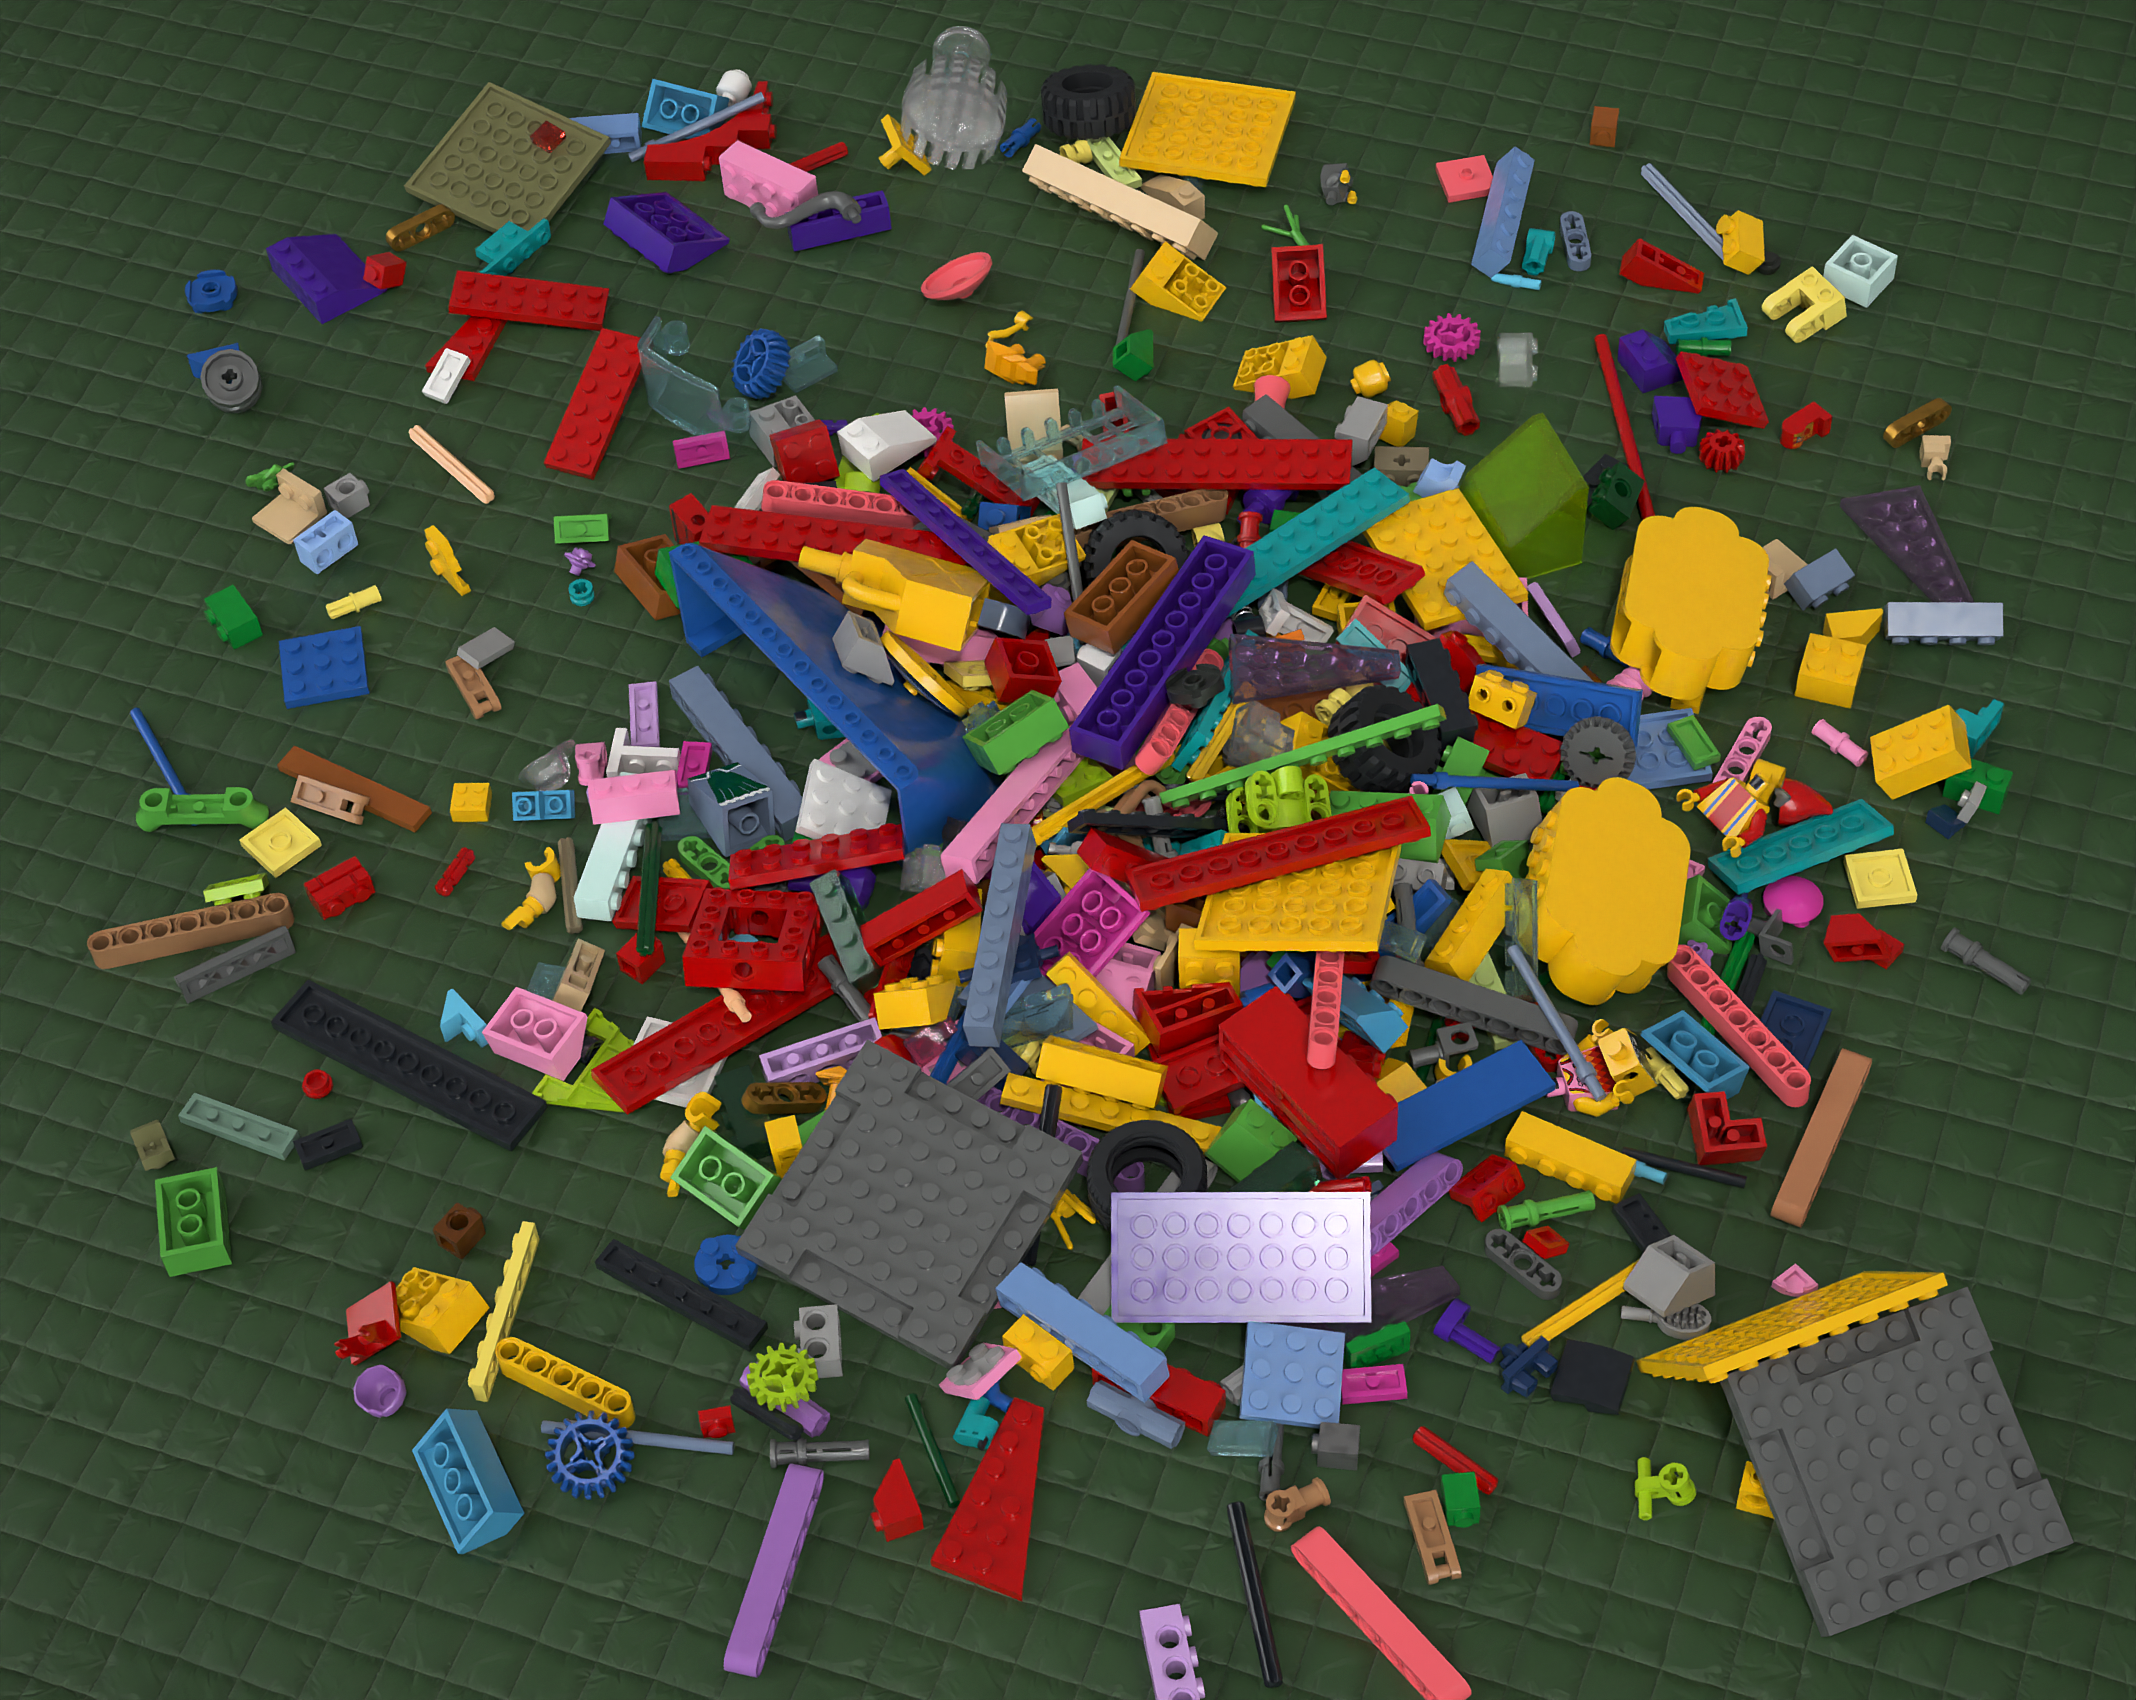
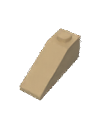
M1160 174L1142 184L1141 189L1149 196L1201 220L1205 218V195L1190 182Z
M578 938L552 1001L581 1012L590 994L605 950Z

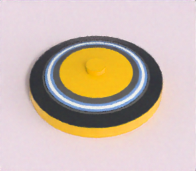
M889 630L880 637L886 654L906 680L903 685L914 696L920 693L936 706L961 718L970 710L968 704L955 689L902 639Z

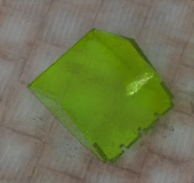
M1539 413L1530 417L1468 471L1459 488L1516 575L1527 579L1582 563L1589 490L1587 483L1544 413Z

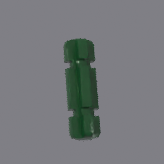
M972 489L961 509V514L966 515L967 519H972L978 512L980 502H983L985 496Z

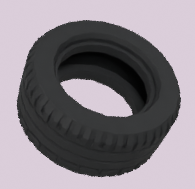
M1138 1120L1112 1129L1095 1145L1087 1165L1088 1199L1095 1218L1107 1231L1111 1233V1192H1119L1113 1184L1114 1180L1124 1168L1136 1162H1158L1174 1170L1181 1179V1184L1175 1192H1207L1208 1181L1205 1155H1203V1151L1200 1149L1199 1144L1196 1143V1140L1184 1130L1163 1121Z

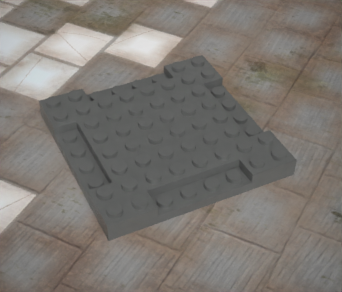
M867 1039L836 1087V1096L774 1193L772 1195L768 1193L735 1247L739 1255L830 1305L837 1304L839 1310L950 1370L954 1366L959 1365L999 1301L995 1288L1024 1260L1083 1163V1155L1081 1151L1029 1124L1025 1127L921 1072L919 1066Z
M1968 1287L1823 1339L1816 1344L1793 1350L1783 1357L1762 1361L1755 1368L1732 1372L1728 1374V1378L1720 1381L1821 1637L1832 1636L1910 1604L2074 1543L2047 1478L2042 1479L2000 1379L1989 1352L1994 1350Z

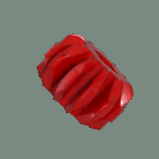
M1716 429L1715 433L1707 432L1699 446L1700 462L1705 463L1706 469L1714 468L1716 473L1719 470H1723L1726 473L1730 469L1737 470L1745 458L1744 440L1739 438L1738 433L1730 434L1729 429L1725 432H1721L1719 429Z

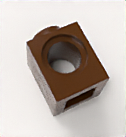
M457 1202L433 1228L438 1246L462 1260L486 1234L482 1215L473 1207L466 1208Z

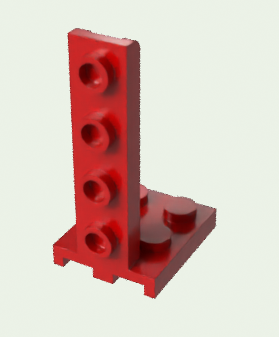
M949 426L945 428L917 470L921 476L930 482L941 467L995 503L1031 507V516L1041 501L1014 481L952 442L951 440L956 431Z

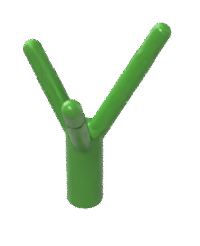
M1287 204L1284 205V210L1292 228L1291 232L1272 226H1261L1263 230L1293 238L1298 246L1310 245L1300 232L1299 216L1296 214L1293 218Z

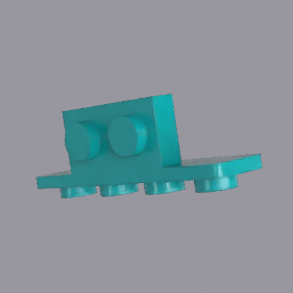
M543 218L529 231L508 221L475 249L476 257L488 263L479 273L507 276L513 272L518 265L525 259H528L551 238L549 221Z

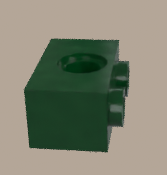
M1621 461L1612 468L1607 467L1602 471L1599 476L1600 483L1591 495L1592 502L1588 510L1612 530L1630 519L1645 482Z

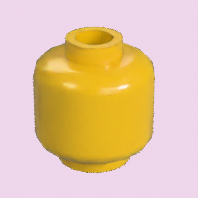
M1372 359L1353 369L1354 379L1350 380V383L1356 395L1362 393L1365 398L1369 399L1386 391L1391 378L1383 362L1378 363Z

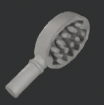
M1694 1304L1667 1317H1662L1653 1309L1622 1306L1621 1319L1645 1321L1650 1324L1652 1322L1657 1323V1326L1663 1333L1682 1340H1689L1707 1333L1711 1324L1709 1311L1700 1304Z

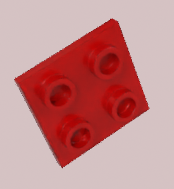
M390 1281L346 1309L349 1338L340 1339L334 1343L335 1346L340 1347V1349L335 1351V1354L341 1359L350 1356L351 1364L356 1366L401 1338L396 1285L394 1282Z

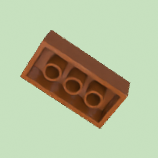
M1131 540L1064 612L1070 636L1115 655L1140 628L1178 573L1179 568L1176 558Z

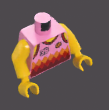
M1604 1019L1596 1020L1592 1026L1593 1035L1589 1034L1577 1044L1586 1061L1591 1062L1597 1072L1596 1078L1607 1096L1601 1101H1595L1587 1085L1581 1083L1576 1075L1575 1070L1577 1068L1567 1053L1558 1061L1557 1078H1552L1556 1087L1554 1091L1545 1095L1546 1098L1562 1095L1567 1110L1571 1112L1578 1111L1595 1117H1599L1610 1110L1618 1109L1620 1101L1624 1104H1631L1633 1102L1634 1095L1630 1092L1633 1087L1626 1080H1620L1617 1083L1614 1081L1598 1044L1599 1039L1613 1033L1610 1028L1602 1032L1608 1027V1022Z

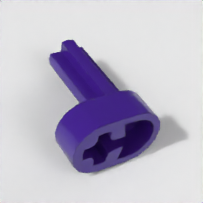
M1743 893L1741 896L1736 894L1725 908L1719 928L1721 934L1728 940H1738L1747 931L1753 914L1752 900L1747 898L1748 893ZM1737 921L1738 926L1742 927V929L1728 925L1726 922Z
M1455 1298L1439 1319L1433 1334L1447 1343L1453 1340L1491 1364L1497 1358L1501 1348L1463 1325L1471 1310V1306L1459 1298Z

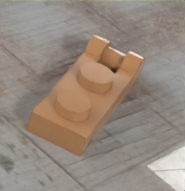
M459 656L445 661L447 670L469 706L475 720L484 717L483 714L491 710L496 712L502 709L498 697L481 668L477 670ZM483 698L487 699L482 703H478V700H481Z
M298 775L291 802L362 825L364 816H362L364 806H368L370 797L307 776ZM348 801L354 802L351 812L346 811Z
M1437 1490L1404 1496V1506L1421 1558L1427 1584H1436L1439 1582V1579L1450 1577L1451 1580L1461 1578L1459 1561ZM1445 1558L1446 1564L1435 1566L1434 1559Z

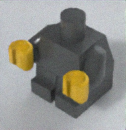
M1347 163L1326 164L1322 167L1320 175L1321 186L1328 205H1335L1341 202L1355 204L1357 202L1355 191H1347L1349 186L1353 184Z

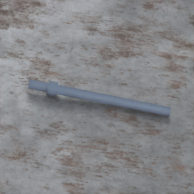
M762 92L661 139L656 141L652 139L646 142L645 146L628 153L630 160L633 163L645 157L647 145L678 142L766 100Z
M1517 944L1512 945L1507 949V952L1577 1068L1575 1070L1576 1075L1581 1083L1587 1085L1596 1102L1603 1100L1607 1095L1596 1078L1597 1072L1591 1062L1586 1061Z
M543 1420L541 1433L556 1435L554 1433L555 1427L565 1430L566 1426L564 1422ZM570 1420L572 1424L577 1422L576 1420ZM628 1430V1434L625 1437L631 1438L633 1444L733 1455L735 1443L730 1441ZM598 1432L583 1434L588 1439H598L601 1436L603 1438L607 1437L605 1434Z

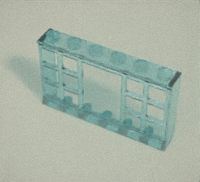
M1119 385L1113 387L1117 405L1116 409L1106 412L1105 404L1100 399H1094L1091 404L1093 418L1082 422L1081 413L1077 409L1072 408L1068 412L1070 427L1059 431L1057 422L1053 418H1047L1044 422L1047 436L1036 441L1034 432L1030 428L1024 427L1021 430L1023 446L1011 450L1008 439L1005 437L998 438L997 447L999 455L981 440L976 441L981 466L987 468L1020 496L1023 501L1056 489L1057 483L1066 482L1068 484L1166 444L1167 437L1164 420ZM1125 416L1131 420V422L1118 427L1111 423ZM1101 426L1109 429L1096 436L1088 432ZM1139 426V428H1136V429L1131 430V431H1129V432H1126V433L1122 432V431H1125V430L1130 429V428H1132V427ZM1078 435L1084 436L1094 444L1092 447L1055 462L1041 451ZM1113 435L1117 436L1104 442L1100 441ZM1031 454L1039 457V459L1027 464L1019 461V459ZM1043 463L1047 464L1033 471L1030 470L1031 468L1041 465Z

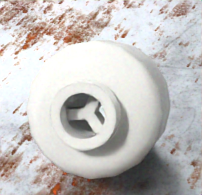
M730 70L723 74L716 92L719 96L729 98L728 106H732L747 99L752 84L745 72Z

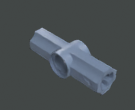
M1102 1380L1096 1382L1090 1390L1087 1407L1115 1420L1118 1427L1132 1436H1140L1142 1434L1170 1449L1176 1447L1180 1442L1185 1430V1422L1158 1409L1150 1398L1144 1403L1132 1394L1130 1395Z

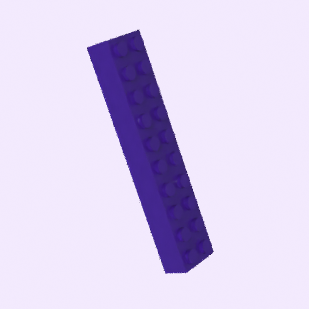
M1203 535L1069 728L1072 752L1124 770L1170 702L1167 695L1166 680L1174 672L1186 667L1188 672L1191 671L1256 575L1254 551Z

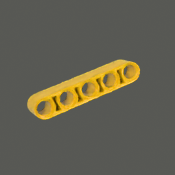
M506 1337L497 1343L495 1354L500 1369L506 1377L588 1416L590 1410L594 1411L596 1420H598L602 1412L607 1413V1423L614 1418L619 1420L617 1429L621 1427L629 1428L634 1423L635 1410L629 1393L624 1389L518 1338ZM543 1368V1369H542L541 1371H539V1372H534V1371L537 1370V1369ZM570 1381L566 1385H560L563 1382ZM592 1394H597V1395H596L595 1397H593V1398H587L588 1396H590V1395H592ZM624 1407L623 1410L614 1411L617 1408Z

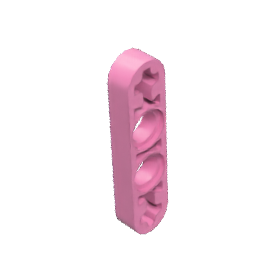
M1753 717L1747 721L1712 783L1732 777L1746 783L1757 759L1760 758L1770 740L1772 725L1769 720L1763 717ZM1760 729L1756 739L1753 738V732ZM1750 747L1755 752L1747 755L1741 753L1739 749ZM1739 767L1743 770V773L1732 774L1728 769Z

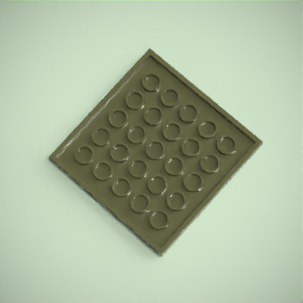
M488 82L404 187L407 193L435 206L443 204L454 215L492 233L498 231L508 221L529 231L543 218L548 221L552 219L609 147L611 141L610 137Z

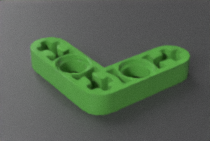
M768 835L749 849L753 851L764 849V847L770 844H779L780 846L785 844L784 840L778 835ZM687 836L681 839L677 847L682 863L701 879L709 880L713 888L730 889L728 883L730 863L696 836ZM695 849H696L698 858L696 857V854H695L694 852H692V851H694ZM709 862L717 864V867L710 871L702 868Z

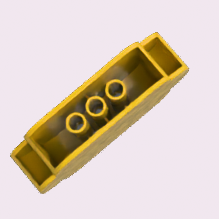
M1686 507L1679 510L1674 518L1666 516L1645 518L1637 529L1633 555H1630L1626 560L1623 568L1610 639V648L1613 654L1621 662L1640 669L1642 681L1651 690L1664 696L1691 700L1701 696L1706 687L1717 690L1734 688L1741 682L1746 667L1752 666L1756 653L1754 648L1755 646L1760 647L1764 631L1760 630V628L1762 629L1767 612L1762 610H1765L1769 599V594L1765 593V591H1768L1772 575H1768V554L1758 543L1739 536V530L1730 518L1713 510L1701 507Z
M1608 778L1595 791L1585 787L1572 788L1547 813L1542 822L1534 829L1530 839L1533 849L1526 863L1529 867V873L1524 880L1523 888L1525 889L1523 890H1526L1527 884L1528 888L1519 906V914H1522L1519 933L1525 948L1537 959L1548 963L1550 978L1559 991L1574 1000L1588 1005H1600L1607 1002L1613 996L1615 990L1628 994L1642 991L1650 983L1652 976L1658 969L1674 958L1678 949L1690 859V844L1684 832L1677 825L1661 818V808L1655 796L1645 787L1624 778Z

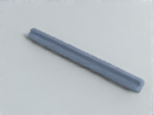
M1653 164L1643 165L1641 175L1724 261L1722 236L1716 232Z

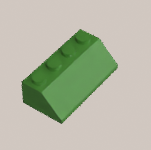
M1331 790L1329 796L1331 814L1334 816L1412 795L1430 825L1431 836L1416 842L1403 843L1399 856L1402 859L1438 863L1451 820V814L1443 795Z

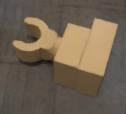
M1922 436L1919 453L1921 467H1928V480H1931L1933 472H1939L1942 475V480L1946 479L1947 466L1943 464V461L1948 459L1951 446L1950 436Z

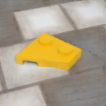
M434 525L425 529L427 538L425 546L432 557L430 565L437 575L441 574L461 596L471 591L469 584L465 583L457 574L462 569L454 556L449 541Z

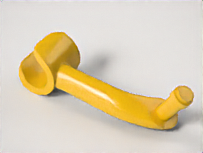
M1025 311L1018 312L1014 318L1015 325L1004 330L990 331L988 333V336H990L988 340L993 341L994 339L1007 338L1021 329L1027 331L1029 327L1026 323L1032 320L1033 317Z

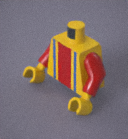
M1758 773L1747 784L1735 777L1726 778L1695 789L1693 792L1688 789H1682L1677 793V802L1684 799L1689 800L1682 803V810L1684 811L1692 810L1694 802L1699 803L1697 808L1726 836L1722 840L1723 851L1731 848V856L1737 858L1741 855V847H1747L1764 834L1770 807L1760 796L1770 784Z

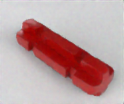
M466 847L460 849L456 855L458 858L452 860L442 875L444 878H440L435 885L438 895L448 897L454 889L452 886L458 884L468 869L466 866H470L474 861L475 855L473 850Z

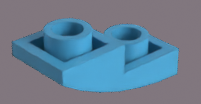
M574 790L512 792L513 821L575 818Z

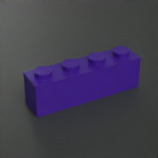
M883 190L853 197L861 207V221L857 224H854L851 220H845L838 210L828 209L787 227L793 250L799 251L892 229L889 205Z

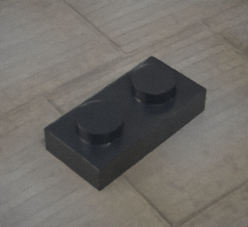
M351 1118L293 1141L305 1171L363 1148Z

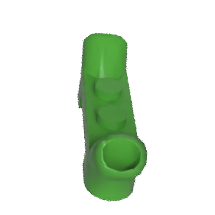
M226 787L225 794L173 795L170 788H154L141 795L139 800L140 808L136 813V822L142 830L147 832H153L162 825L241 824L254 830L268 820L269 809L266 804L255 800L250 790L242 787Z

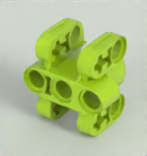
M1297 766L1282 767L1271 774L1262 770L1257 771L1246 780L1245 787L1236 788L1226 798L1229 833H1240L1238 823L1247 825L1250 833H1268L1313 821L1311 810L1320 813L1322 818L1332 816L1328 786L1324 778L1313 774L1303 779L1302 770Z

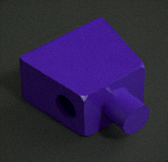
M1654 396L1652 420L1657 443L1661 446H1670V451L1675 454L1685 452L1686 447L1696 446L1703 416L1696 414L1691 398Z

